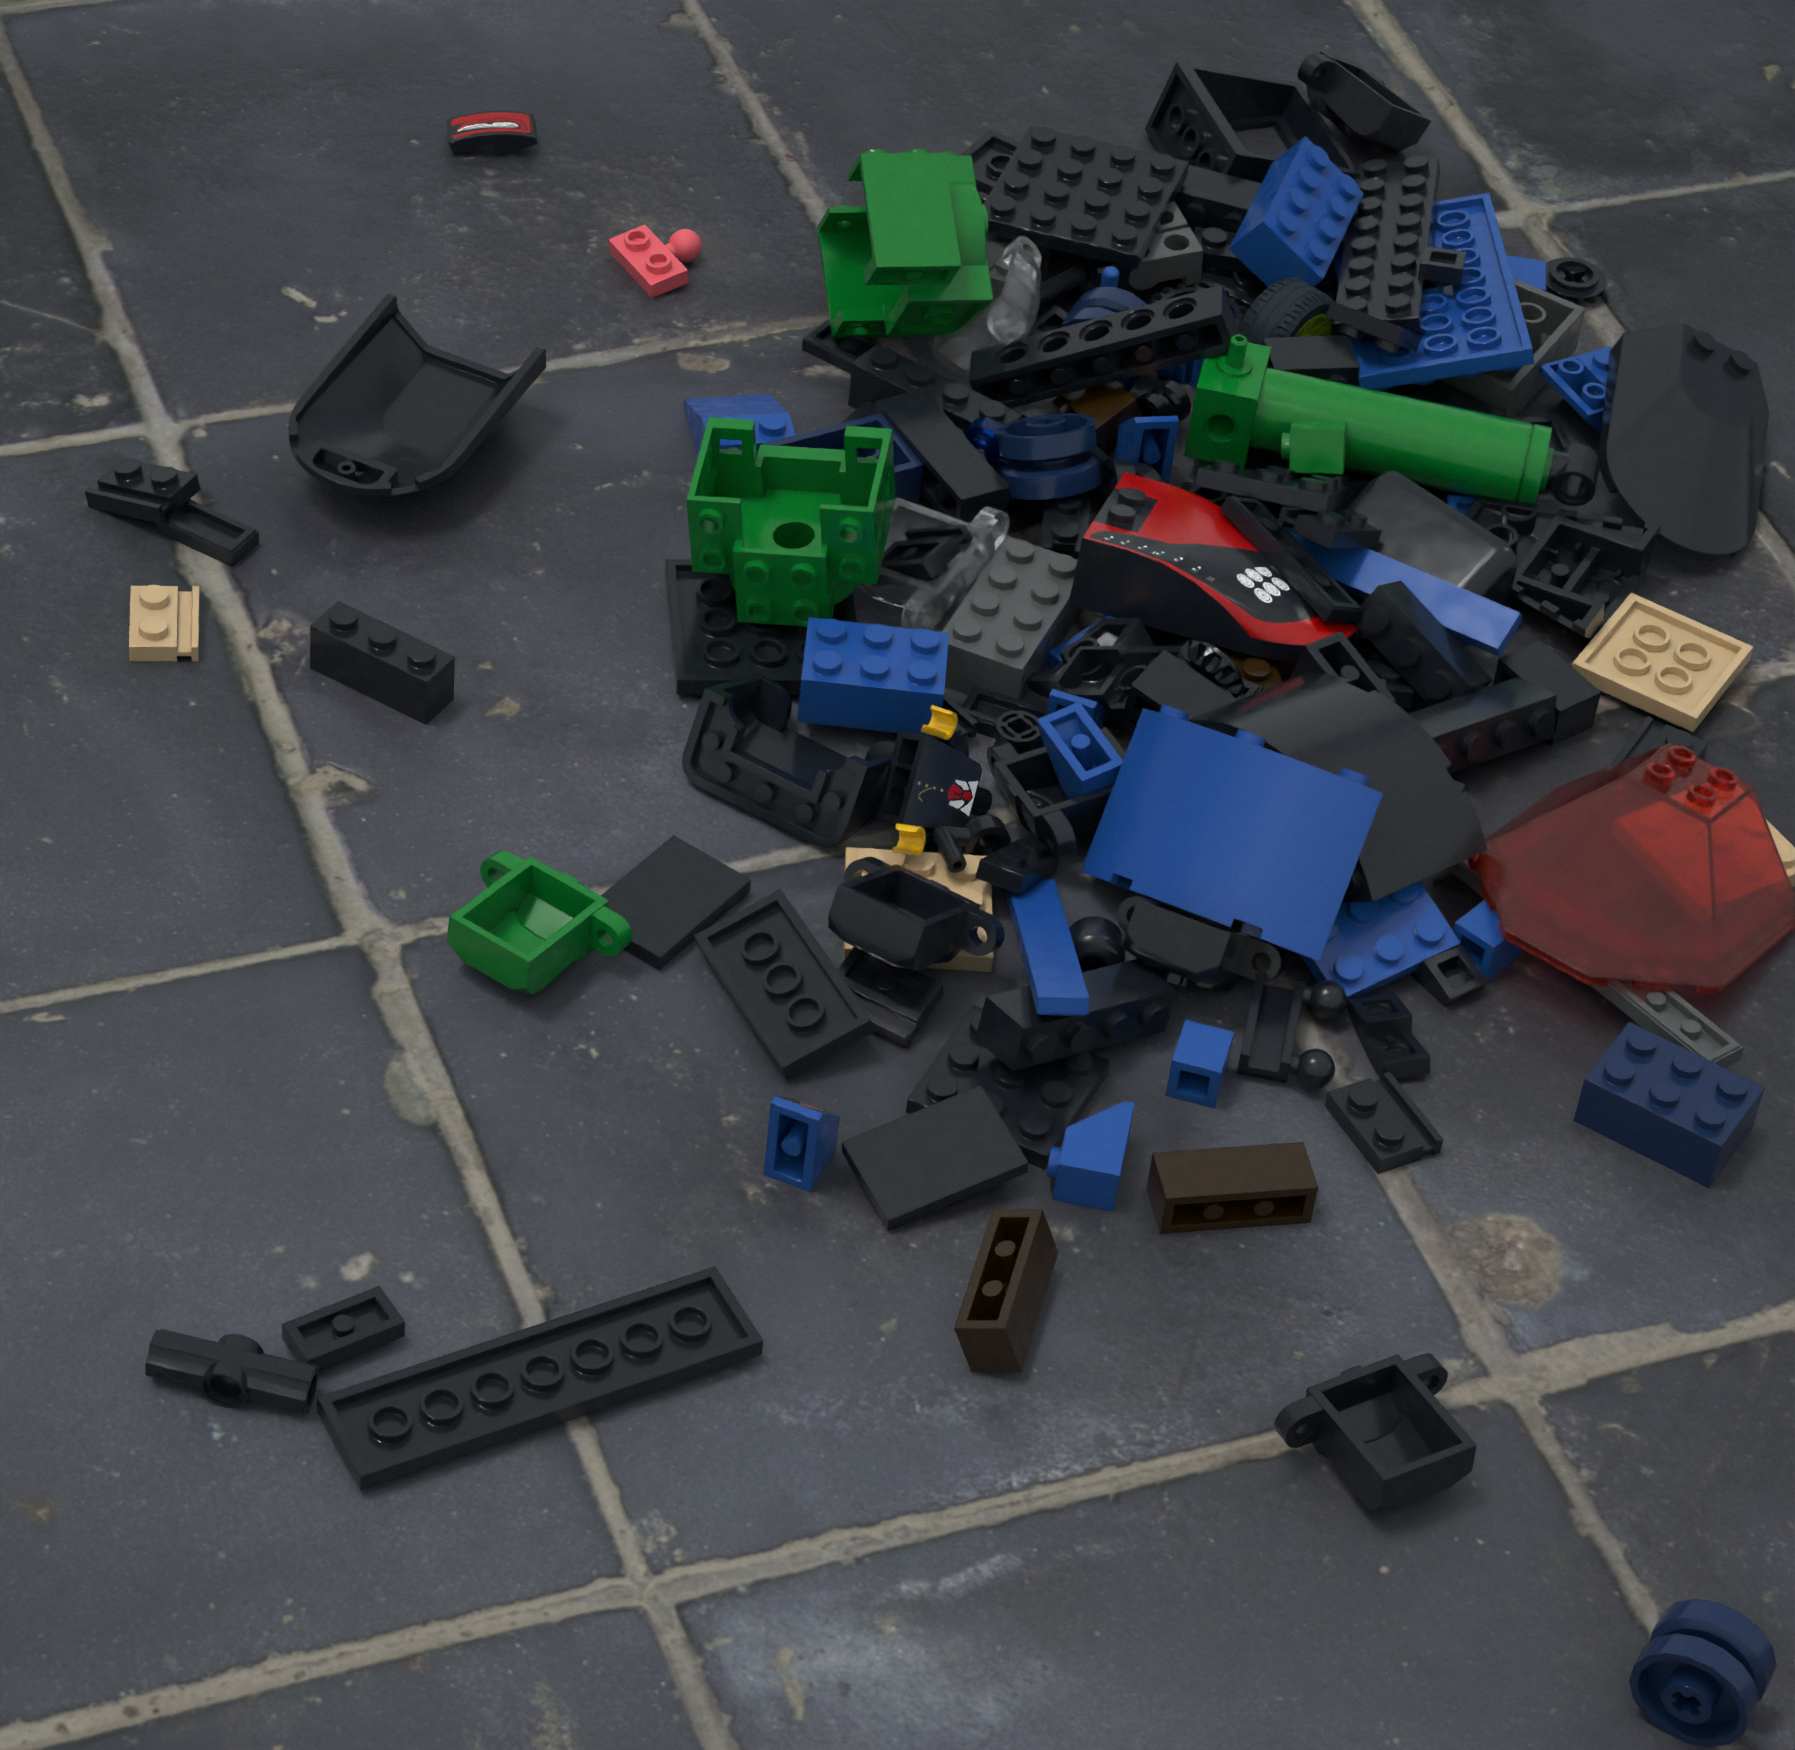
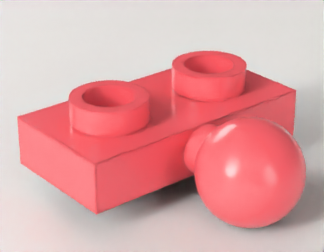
M645 224L608 239L610 254L651 298L688 284V270L682 263L694 261L702 250L700 237L690 229L676 231L672 234L669 243L666 245Z

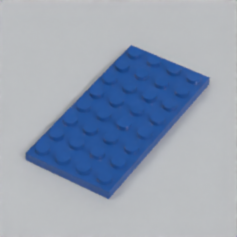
M1489 193L1436 202L1431 247L1466 252L1461 285L1436 286L1427 280L1421 332H1417V334L1422 335V339L1416 352L1402 346L1398 354L1373 345L1376 336H1366L1362 340L1354 337L1349 338L1360 366L1358 374L1359 387L1384 392L1394 386L1412 383L1427 385L1437 379L1456 376L1459 378H1471L1481 372L1499 369L1502 371H1514L1524 365L1534 364L1532 344ZM1346 232L1332 259L1337 284H1339Z

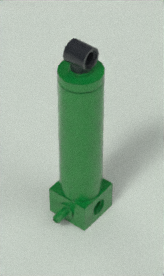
M1234 335L1230 338L1228 352L1204 358L1194 397L1184 453L1186 457L1214 462V459L1228 460L1240 463V468H1245L1249 449L1281 456L1282 433H1290L1293 420L1347 422L1345 470L1379 476L1386 471H1395L1417 485L1477 498L1478 496L1533 505L1536 504L1539 490L1545 491V489L1551 490L1554 497L1560 503L1568 506L1585 505L1595 495L1600 468V459L1597 453L1590 447L1578 444L1569 445L1560 451H1555L1554 448L1549 447L1552 427L1534 424L1533 426L1532 423L1269 368L1268 362L1271 347L1249 343L1247 338L1242 335Z

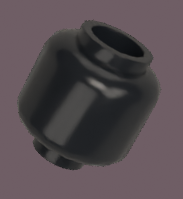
M1099 916L1084 917L1075 921L1069 927L1082 972L1126 962L1125 937L1120 928L1111 920Z

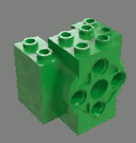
M872 149L860 153L847 176L848 181H862L866 207H852L848 205L829 207L817 226L832 339L849 338L855 335H861L865 338L969 335L993 301L987 262L988 214L976 188L972 155L957 156L956 153L949 151L930 153L926 149H913L900 153H888L883 149Z
M708 418L686 499L692 572L729 574L731 585L736 592L738 622L807 627L808 617L832 619L835 605L847 598L860 583L877 584L896 501L892 429L846 426L844 434L845 450L760 444L757 454L755 420ZM720 439L741 440L742 450L735 447L721 449ZM857 448L879 449V459L872 456L858 458Z

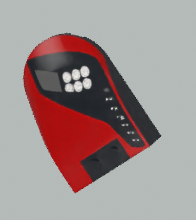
M1124 472L1082 537L1068 605L1115 618H1140L1144 626L1273 660L1297 662L1305 645L1341 631L1352 645L1356 641L1359 629L1356 625L1325 622L1220 510L1221 507L1200 495L1167 483Z

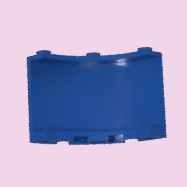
M1162 704L1159 712L1143 708L1081 872L1228 927L1232 926L1234 919L1244 922L1241 929L1242 933L1320 961L1383 793L1367 787L1370 778L1355 771L1342 768L1340 775H1336L1263 747L1266 739L1253 733L1238 729L1236 736L1233 737L1188 722L1190 714Z

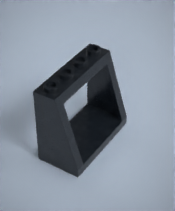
M1176 62L1145 127L1146 133L1158 152L1169 155L1174 159L1187 161L1192 166L1261 184L1271 164L1279 157L1247 152L1235 134L1237 131L1273 127L1288 150L1306 136L1314 145L1321 147L1327 153L1329 160L1344 174L1349 175L1353 179L1361 175L1319 112L1311 105L1301 85L1297 82Z

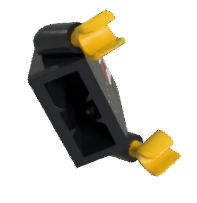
M931 705L932 717L928 725H923L921 732L929 735L898 731L875 817L876 820L896 824L895 829L899 830L898 844L896 847L893 846L894 853L919 856L923 852L924 847L935 843L932 835L937 826L945 825L963 828L969 822L971 814L979 817L987 814L990 810L992 794L990 790L978 786L982 768L980 763L969 758V749L955 731L958 721L955 712Z

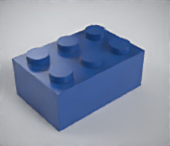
M808 617L797 722L898 733L900 730L929 735L921 732L923 725H928L932 717L931 705L943 708L949 632Z

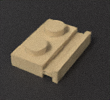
M131 586L129 661H177V656H191L192 662H199V586H192V591H178V586Z

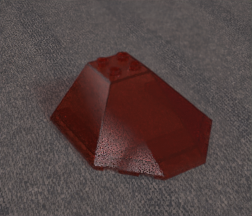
M1671 743L1558 786L1486 838L1487 851L1467 860L1471 870L1478 871L1482 878L1479 888L1489 909L1496 910L1500 917L1498 929L1502 938L1587 985L1607 986L1609 979L1632 980L1631 984L1634 989L1671 992L1674 984L1695 985L1698 994L1715 995L1795 929V893L1753 786L1738 779V776L1731 770L1715 767L1698 758L1692 750L1683 746H1675Z

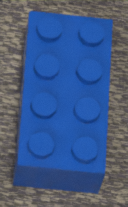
M1305 136L1271 164L1229 250L1268 287L1277 281L1290 277L1300 279L1314 287L1323 280L1364 193L1359 189L1352 177L1344 174L1329 160L1327 153L1321 147L1314 145Z

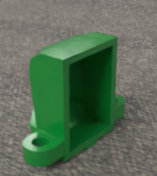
M505 850L495 852L482 862L480 874L488 888L449 916L447 943L463 962L506 987L529 995L541 991L572 962L585 959L593 949L606 956H615L629 946L633 939L632 929L625 918L608 908L609 900L580 884L579 880L565 872L560 873L531 856L522 860Z

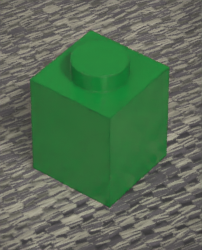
M1293 420L1290 433H1282L1281 459L1289 460V468L1295 470V473L1343 474L1346 465L1347 422Z

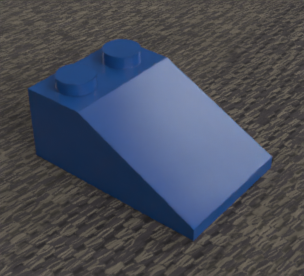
M770 394L684 399L683 407L697 457L709 417L755 420L757 454L760 444L796 435L790 413ZM720 439L721 449L735 447L742 450L741 440Z

